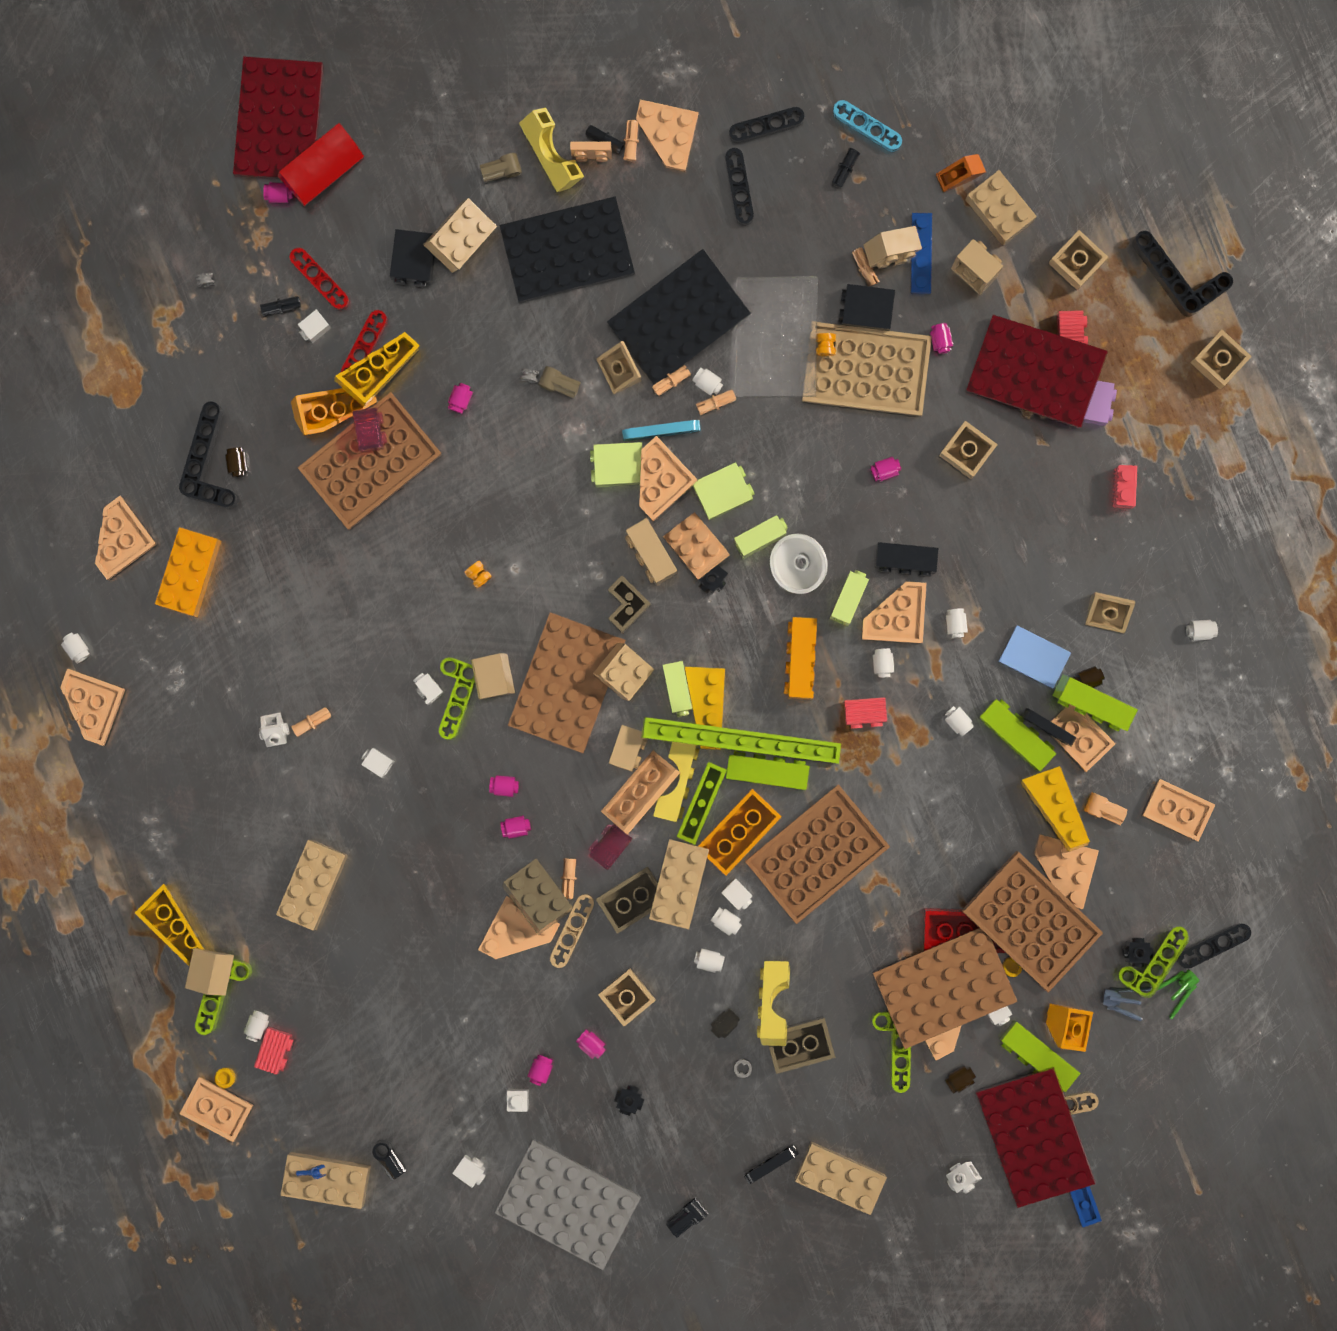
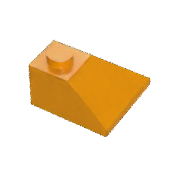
M1050 1003L1049 1010L1047 1011L1046 1025L1057 1047L1086 1052L1093 1012Z

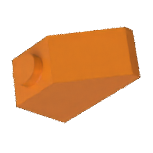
M979 154L964 156L936 173L943 192H946L976 179L986 173Z

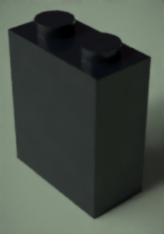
M395 229L390 278L395 284L406 285V282H410L418 287H426V284L431 285L435 256L423 244L433 233Z
M847 284L846 289H842L841 301H844V309H840L838 321H842V325L890 331L895 290Z

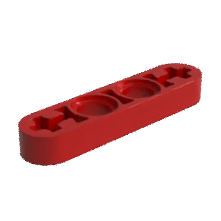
M293 249L289 256L292 264L336 310L346 309L349 305V298L346 293L304 249ZM297 253L299 255L303 253L302 258L307 263L305 266L299 260L295 262V255ZM310 267L318 269V274L315 277L307 275ZM324 281H329L332 284L331 289L327 292L321 290V284ZM334 292L339 298L345 297L343 298V305L335 304L337 301L332 296Z
M374 310L370 313L342 366L341 372L353 365L350 363L351 360L354 363L361 361L354 358V353L357 350H363L365 357L373 352L387 325V317L383 311ZM379 315H381V319L383 320V322L377 323L375 328L379 329V331L376 332L374 329L369 328L368 326L371 325L373 327L375 324V320L373 319L374 316L378 317ZM367 332L374 334V340L370 343L363 340V336Z

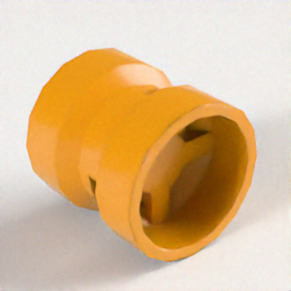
M816 334V341L819 343L816 348V355H836V348L833 344L836 341V334Z
M480 560L464 572L468 578L473 580V585L476 588L485 584L492 577L488 571L484 570V565Z

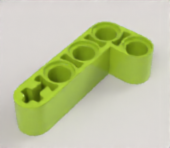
M448 657L442 660L440 668L445 675L455 678L456 682L439 727V734L446 740H452L459 733L476 683L474 676L471 679L464 677V671L472 668L471 664ZM451 661L455 663V670L449 673L446 672L445 665ZM461 687H465L468 691L465 698L457 696V691ZM454 706H458L461 710L458 717H452L450 714V710ZM447 718L458 721L457 725L452 723L451 729L454 732L446 736L444 728H448L450 725Z
M1183 927L1173 928L1143 974L1132 967L1122 968L1119 972V979L1122 984L1144 998L1152 997L1188 944L1189 935L1187 930ZM1182 932L1184 939H1179L1177 941L1176 945L1179 948L1176 949L1172 944H1169V942L1171 941L1174 944L1176 941L1175 934H1181ZM1166 949H1172L1174 955L1172 958L1166 959L1163 957V952ZM1161 966L1163 968L1162 974L1159 976L1153 975V967ZM1126 972L1134 973L1132 981H1124L1123 976ZM1150 983L1152 986L1151 991L1143 993L1141 985Z
M233 959L229 979L236 981L248 979L252 974L250 964ZM239 966H243L246 969L244 977L237 974ZM203 994L195 1023V1029L199 1034L207 1035L216 1029L225 995ZM209 1000L214 1001L216 1004L214 1011H210L207 1008ZM207 1015H213V1017L208 1018L207 1024L210 1025V1028L204 1030L205 1026H203L202 1023L206 1022L208 1017Z
M878 1011L873 1014L871 1022L877 1030L891 1031L890 1083L896 1092L903 1093L910 1087L911 1047L904 1049V1047L896 1046L895 1042L899 1035L889 1012ZM881 1015L885 1016V1025L877 1026L876 1018ZM904 1057L906 1059L905 1066L897 1067L895 1065L896 1059ZM895 1071H906V1074L902 1073V1080L905 1084H902L901 1088L895 1084V1082L899 1081V1074L895 1073Z

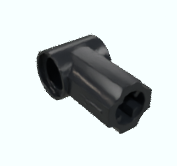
M379 1140L375 1143L372 1154L379 1161L391 1180L398 1178L407 1171L392 1149L389 1141ZM378 1146H385L388 1152L385 1155L379 1154L377 1152Z
M694 1198L682 1208L680 1213L669 1220L666 1225L671 1233L678 1238L692 1225H697L707 1217L708 1212Z

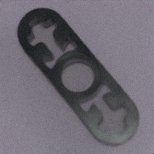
M1025 708L1021 715L1029 723L1072 747L1076 740L1074 735L1029 708Z
M794 1144L790 1145L749 1170L743 1176L748 1184H752L796 1157L799 1152Z

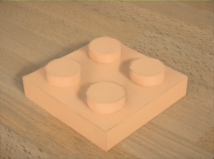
M570 142L572 159H576L577 162H587L588 159H596V162H607L608 159H612L611 142Z

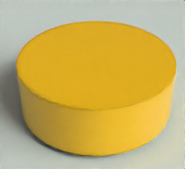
M1007 957L1002 962L1007 976L1016 977L1022 972V968L1011 957Z
M225 1067L216 1072L214 1080L218 1087L229 1088L234 1084L236 1075L232 1069Z

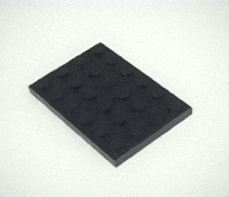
M616 196L499 225L519 303L635 275Z
M702 249L609 319L607 323L618 338L624 341L630 354L653 385L668 377V373L672 374L749 316L751 312L704 249Z

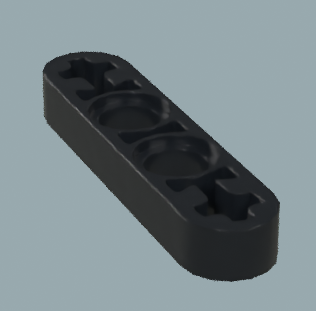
M792 107L739 122L731 126L729 137L734 143H742L795 128L803 123L804 112L799 107ZM793 112H796L797 115H800L798 121H795V119H789L788 124L785 125V118L783 115L786 114V119L792 117ZM772 118H780L782 125L780 127H773L771 125ZM754 123H760L763 126V130L755 133L751 127ZM748 125L749 136H747V132L742 133L740 138L737 135H733L735 129H739L740 132L745 131V126Z
M731 148L726 152L725 161L735 217L740 225L747 226L753 221L754 213L744 157L740 149ZM732 153H735L736 156H740L739 158H737V166L742 165V168L735 167L733 169H730V167H734L733 160L729 159ZM735 172H740L744 178L740 182H735L732 179V175ZM739 191L745 192L747 195L746 200L738 201L735 197L736 193ZM737 206H745L746 214H750L746 221L739 217L742 215V208H737Z
M1243 923L1235 924L1183 950L1177 959L1178 964L1183 968H1193L1247 941L1251 937V928ZM1239 927L1246 929L1245 937L1236 936L1234 937L1236 942L1233 943V938L1229 932L1231 931V934L1234 935L1239 932ZM1224 935L1228 938L1229 943L1226 947L1219 946L1218 939L1220 936ZM1206 944L1210 947L1211 951L1208 956L1201 955L1200 947ZM1195 949L1196 955L1200 960L1197 961V957L1190 959L1189 965L1185 962L1183 963L1184 955L1191 956L1195 954L1192 951Z

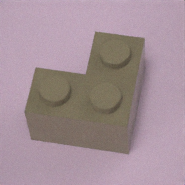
M623 576L608 589V592L621 603L608 620L623 634L651 606V603Z

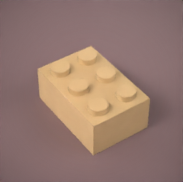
M1000 170L966 197L968 204L1002 246L1032 224L1037 217Z
M467 198L456 207L423 245L453 273L462 267L497 225Z
M973 239L956 257L951 269L981 295L997 278L1003 265L998 256L995 254L991 255L986 251L987 247L978 240L976 242Z
M647 518L626 530L625 540L630 549L635 548L637 551L635 557L640 566L645 565L647 568L645 574L651 584L655 582L656 586L678 574L675 565Z

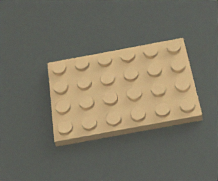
M812 321L802 402L922 416L932 337ZM816 334H836V341L833 343L836 348V355H816V348L819 344L816 341Z

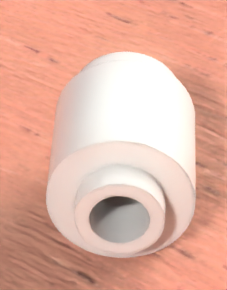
M700 368L692 380L696 383L697 387L710 396L713 393L717 395L723 387V384H721L722 379L708 369Z
M963 609L947 610L946 623L948 635H952V638L964 637V633H968L966 613H964Z
M1211 620L1190 621V624L1186 627L1187 636L1192 641L1212 640V638L1218 635L1217 623Z
M69 633L62 639L64 642L61 646L72 661L75 660L78 664L90 656L89 648L78 633Z
M891 649L874 650V674H878L879 678L891 677L890 673H894Z
M953 706L945 713L947 716L945 721L956 734L959 733L961 736H964L974 727L971 723L972 720L960 706L957 709Z
M720 907L711 919L715 923L714 926L729 936L731 933L735 935L742 926L739 923L740 918L727 909L723 910Z
M701 949V952H696L694 963L697 964L698 969L713 973L716 971L721 972L725 956H721L720 953Z
M253 1011L244 1030V1034L247 1035L246 1039L258 1042V1039L263 1040L269 1023V1015Z

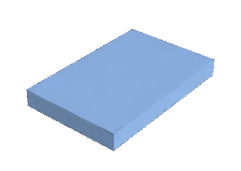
M1017 625L998 662L1053 689L1071 652Z

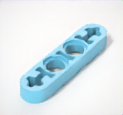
M840 100L834 105V116L844 124L888 151L895 152L901 147L902 137L896 131L845 100ZM843 106H845V111L849 114H851V111H854L850 120L847 119L849 116L848 114L844 112L842 114L838 113V107L842 108ZM856 116H862L865 123L857 126L853 119ZM878 126L881 128L882 133L879 136H873L870 129ZM885 131L888 132L886 137L891 140L893 138H896V143L898 145L893 144L892 146H890V141L886 138L884 139V141H881L885 134Z
M690 420L622 430L623 441L701 431L700 421Z

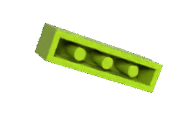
M1062 674L1052 695L1058 698L1057 703L1067 708L1071 704L1076 707L1074 711L1084 716L1086 713H1090L1093 715L1091 719L1101 724L1103 721L1109 722L1108 727L1118 732L1120 729L1129 730L1138 709Z
M997 699L993 700L978 718L1037 772H1040L1056 755L1053 751L1055 747L1047 740L1043 742L1038 737L1040 735L1039 732L1033 727L1028 728L1023 724L1025 720L1019 714H1012L1008 710L1010 706L1002 699L1000 701Z
M734 751L733 755L729 754L726 779L800 790L807 789L810 766L805 765L806 761L794 760L793 763H786L785 758L774 757L772 761L765 760V755L754 754L753 758L745 757L746 753Z
M708 762L677 834L678 838L694 845L696 844L725 776L726 769Z
M1015 1020L1000 1038L1003 1042L1001 1046L1009 1053L1012 1051L1016 1052L1019 1055L1017 1059L1025 1066L1028 1064L1032 1065L1035 1068L1034 1073L1054 1067L1062 1090L1065 1093L1081 1074Z

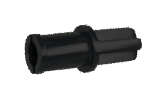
M590 125L585 133L586 136L597 142H611L612 150L618 154L625 144L609 135L610 132L605 133L593 125Z
M849 148L842 163L838 164L839 169L832 180L835 186L841 188L849 173L853 172L852 168L860 155L857 150Z
M298 296L283 300L278 298L277 301L260 304L263 317L276 313L284 314L285 311L300 308L301 301Z

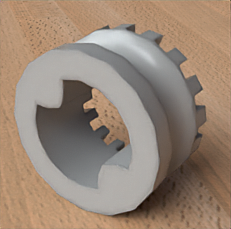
M202 273V275H196L195 280H198L197 287L213 285L215 283L211 279L213 274L205 273L204 275Z
M521 369L523 375L520 376V380L537 383L538 379H536V376L539 375V372L535 370L531 372V369L530 371L529 369Z
M746 1059L738 1060L734 1065L735 1074L740 1078L748 1077L752 1072L751 1063ZM740 1063L748 1065L749 1070L746 1074L737 1071V1066Z

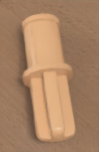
M627 120L626 135L625 139H623V142H625L623 160L636 161L637 143H639V140H637L638 121Z
M859 247L853 250L852 254L860 268L858 271H861L867 286L871 287L879 283L880 281L873 268L869 266L863 248Z
M683 365L672 374L668 373V377L653 385L652 388L655 394L660 396L670 388H676L678 383L691 376L690 371L686 370L687 367Z
M729 390L717 396L712 395V398L696 403L700 415H703L715 409L719 410V407L735 401L736 396L733 390Z
M323 708L311 716L306 715L307 718L291 727L295 735L299 737L312 728L316 729L317 725L331 718V714L327 708Z
M565 858L563 859V877H561L563 879L562 893L566 899H573L574 880H577L575 877L576 859Z

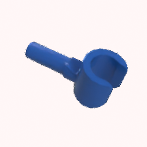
M321 1164L310 1170L296 1171V1175H309L314 1179L322 1178L326 1174H321L319 1169L325 1168V1165Z

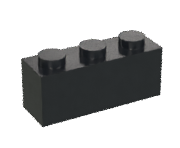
M878 542L875 568H879V572L891 573V570H899V574L911 575V572H919V576L931 577V574L937 572L939 548Z

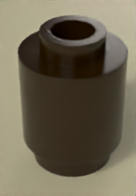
M242 447L227 449L225 458L228 474H232L233 478L243 477L244 473L248 472L245 452H243Z
M1096 666L1078 672L1076 676H1073V679L1095 688L1103 685L1102 680H1105L1101 668L1097 669Z
M962 1066L948 1075L949 1078L945 1081L954 1094L956 1092L960 1093L975 1083L973 1079L976 1076L970 1067L966 1069L965 1066Z

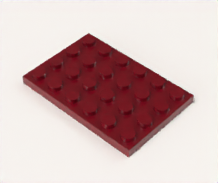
M243 56L233 166L234 176L280 179L278 177L279 171L317 141L323 62Z
M993 315L966 391L1082 428L1108 351Z
M1054 1067L976 1092L1017 1208L1096 1183Z

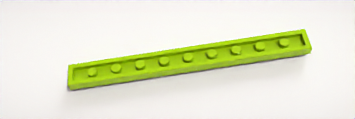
M644 717L641 738L836 764H839L841 743Z

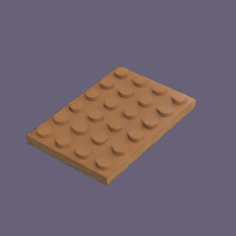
M390 392L301 464L298 469L345 527L350 530L439 458L442 453L392 392Z
M550 612L508 726L584 754L608 686L593 673L618 642L625 644L626 640Z
M838 784L745 862L792 920L798 924L890 848V846Z
M1018 851L1007 860L961 910L1048 993L1103 934L1093 922Z
M980 928L872 973L904 1049L1018 1002L991 938Z

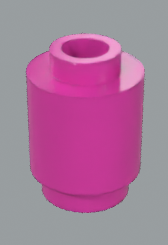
M269 182V184H264V200H269L272 203H289L290 199H293V193L284 183Z
M947 323L931 326L932 331L930 335L932 337L933 350L938 351V354L950 352L953 342Z
M459 383L458 386L454 385L447 402L449 404L448 409L463 414L473 394L470 391L471 387L463 383Z
M893 456L874 462V465L870 466L875 481H884L898 476V471H901L899 460H894Z
M496 775V777L490 778L489 793H494L495 796L514 797V793H518L519 781H515V777Z
M524 815L508 818L500 822L503 838L508 837L511 839L526 836L528 831L531 830L529 818L525 819Z
M585 1030L576 1040V1043L579 1044L578 1047L591 1059L594 1057L599 1059L606 1051L603 1048L606 1044L592 1031Z
M538 1054L537 1058H534L527 1077L531 1078L529 1082L541 1086L542 1083L546 1084L553 1067L551 1065L553 1060Z

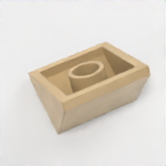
M624 341L619 342L596 358L613 394L619 393L642 381L641 375Z
M1095 592L1091 595L1085 625L1125 633L1135 601Z
M499 653L471 660L479 699L515 693L507 654Z
M193 948L185 988L207 995H226L234 955Z

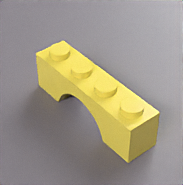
M546 108L533 110L519 122L557 192L570 189L584 177L575 159L566 160L556 152L552 140L555 123Z
M672 742L668 758L678 767L680 772L679 782L671 793L658 798L654 817L674 822L682 819L685 809L681 807L682 800H687L690 789L686 787L688 779L692 780L695 769L691 768L692 761L697 760L700 750L696 748V745Z
M764 961V968H760V980H763V987H759V999L762 1000V1006H758V1019H761V1026H757V1038H760L762 1045L786 1046V1019L779 1017L773 1011L772 1004L775 997L781 991L789 988V962Z

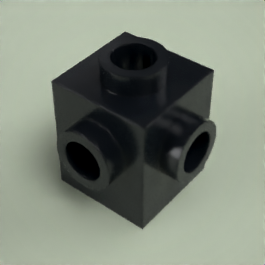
M717 565L698 579L697 582L700 583L698 587L707 594L709 592L714 594L716 590L720 592L726 585L724 580L728 576V572ZM713 576L715 581L710 582L708 578Z
M1132 938V941H1126V946H1123V958H1125V962L1132 963V967H1144V963H1150V959H1153V947H1150L1149 942H1144V938ZM1138 949H1142V956L1140 957L1136 954Z
M628 1085L627 1087L623 1086L622 1091L617 1090L614 1102H617L616 1108L620 1109V1113L631 1116V1113L636 1114L637 1110L641 1111L645 1099L641 1098L642 1092L639 1091L640 1088ZM632 1098L633 1103L627 1105L625 1099Z

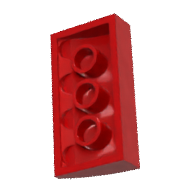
M338 123L280 170L278 177L302 205L306 206L363 159L364 155L342 125Z
M924 908V951L976 930L979 927L961 911L962 909ZM992 940L993 945H994V947H995V949H996V952H997V953H1005V951H1003V950Z

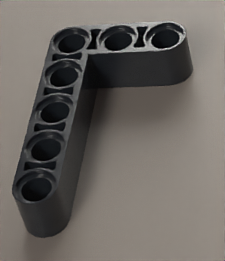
M1140 231L1133 239V248L1184 316H1193L1227 292L1233 285L1232 275L1222 272L1196 291H1193L1149 231ZM1138 238H1145L1147 240V245H1141L1138 241ZM1150 254H1157L1159 256V261H1152L1150 258ZM1162 270H1169L1171 273V277H1164L1162 275ZM1218 279H1224L1227 282V287H1221ZM1174 286H1180L1183 293L1177 294L1174 291ZM1203 290H1207L1210 292V299H1206L1203 297ZM1186 302H1192L1195 309L1188 310Z
M209 401L202 407L180 480L179 490L190 499L225 509H234L238 505L239 499L233 491L203 482L223 417L222 408L217 403ZM212 407H216V415L209 416V409ZM211 426V433L204 436L202 433L203 428ZM205 445V453L198 455L197 448ZM195 464H199V472L197 474H192V466ZM190 483L194 484V490L191 493H186L185 487ZM212 489L214 492L213 496L206 499L204 496L205 491ZM231 494L233 497L232 502L224 504V497Z

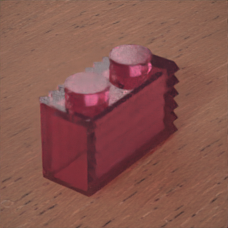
M377 407L352 411L359 451L364 453L385 449L384 444L387 443L386 432L381 430V424L384 423L382 411L378 412Z
M608 824L601 833L603 838L599 842L595 840L588 849L591 851L589 856L606 870H609L633 839L616 824L612 826Z

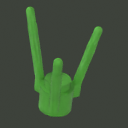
M1189 969L1185 973L1181 970L1176 976L1161 983L1158 990L1180 979L1178 983L1181 988L1171 997V1000H1175L1184 990L1187 991L1173 1010L1170 1019L1174 1018L1192 991L1197 988L1196 984L1200 982L1198 977Z

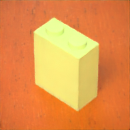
M642 442L594 445V450H590V461L594 462L595 470H591V481L595 482L596 487L640 485Z
M736 462L699 479L693 485L709 521L753 501L752 495H754V491L750 483L746 485L743 478L746 477L742 466L738 467Z
M776 515L735 537L733 542L742 559H745L785 537L788 527L784 519H779Z
M855 570L854 573L850 571L830 615V620L847 627L849 626L869 579L865 578V573Z
M683 661L664 664L663 670L672 714H677V717L689 715V711H692V705Z

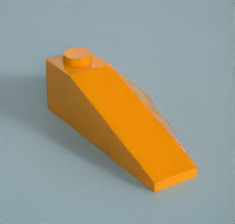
M343 388L297 395L291 400L295 421L304 436L325 432L377 403L375 396L363 407Z

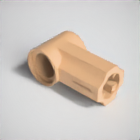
M1093 792L1084 809V812L1098 818L1102 817L1120 826L1128 811Z

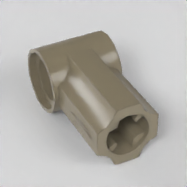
M509 153L501 156L499 160L480 165L485 183L503 177L513 178L522 174L516 153Z
M545 366L538 385L552 392L557 391L573 399L577 395L581 382L562 375L560 371L549 366Z

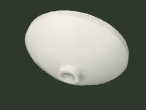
M796 533L785 536L776 543L771 552L770 567L775 580L782 588L792 593L804 594L815 590L825 579L827 558L823 548L815 539L805 534ZM802 558L806 560V564H803Z

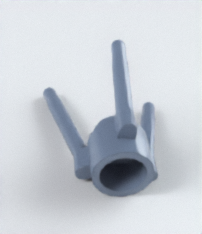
M1110 987V990L1105 989L1103 1005H1106L1107 1009L1114 1010L1138 1021L1142 1020L1141 1017L1116 1007V1005L1120 1006V1002L1141 1005V1001L1122 998L1121 994H1119L1120 992L1134 991L1129 988ZM1141 987V991H1151V987Z

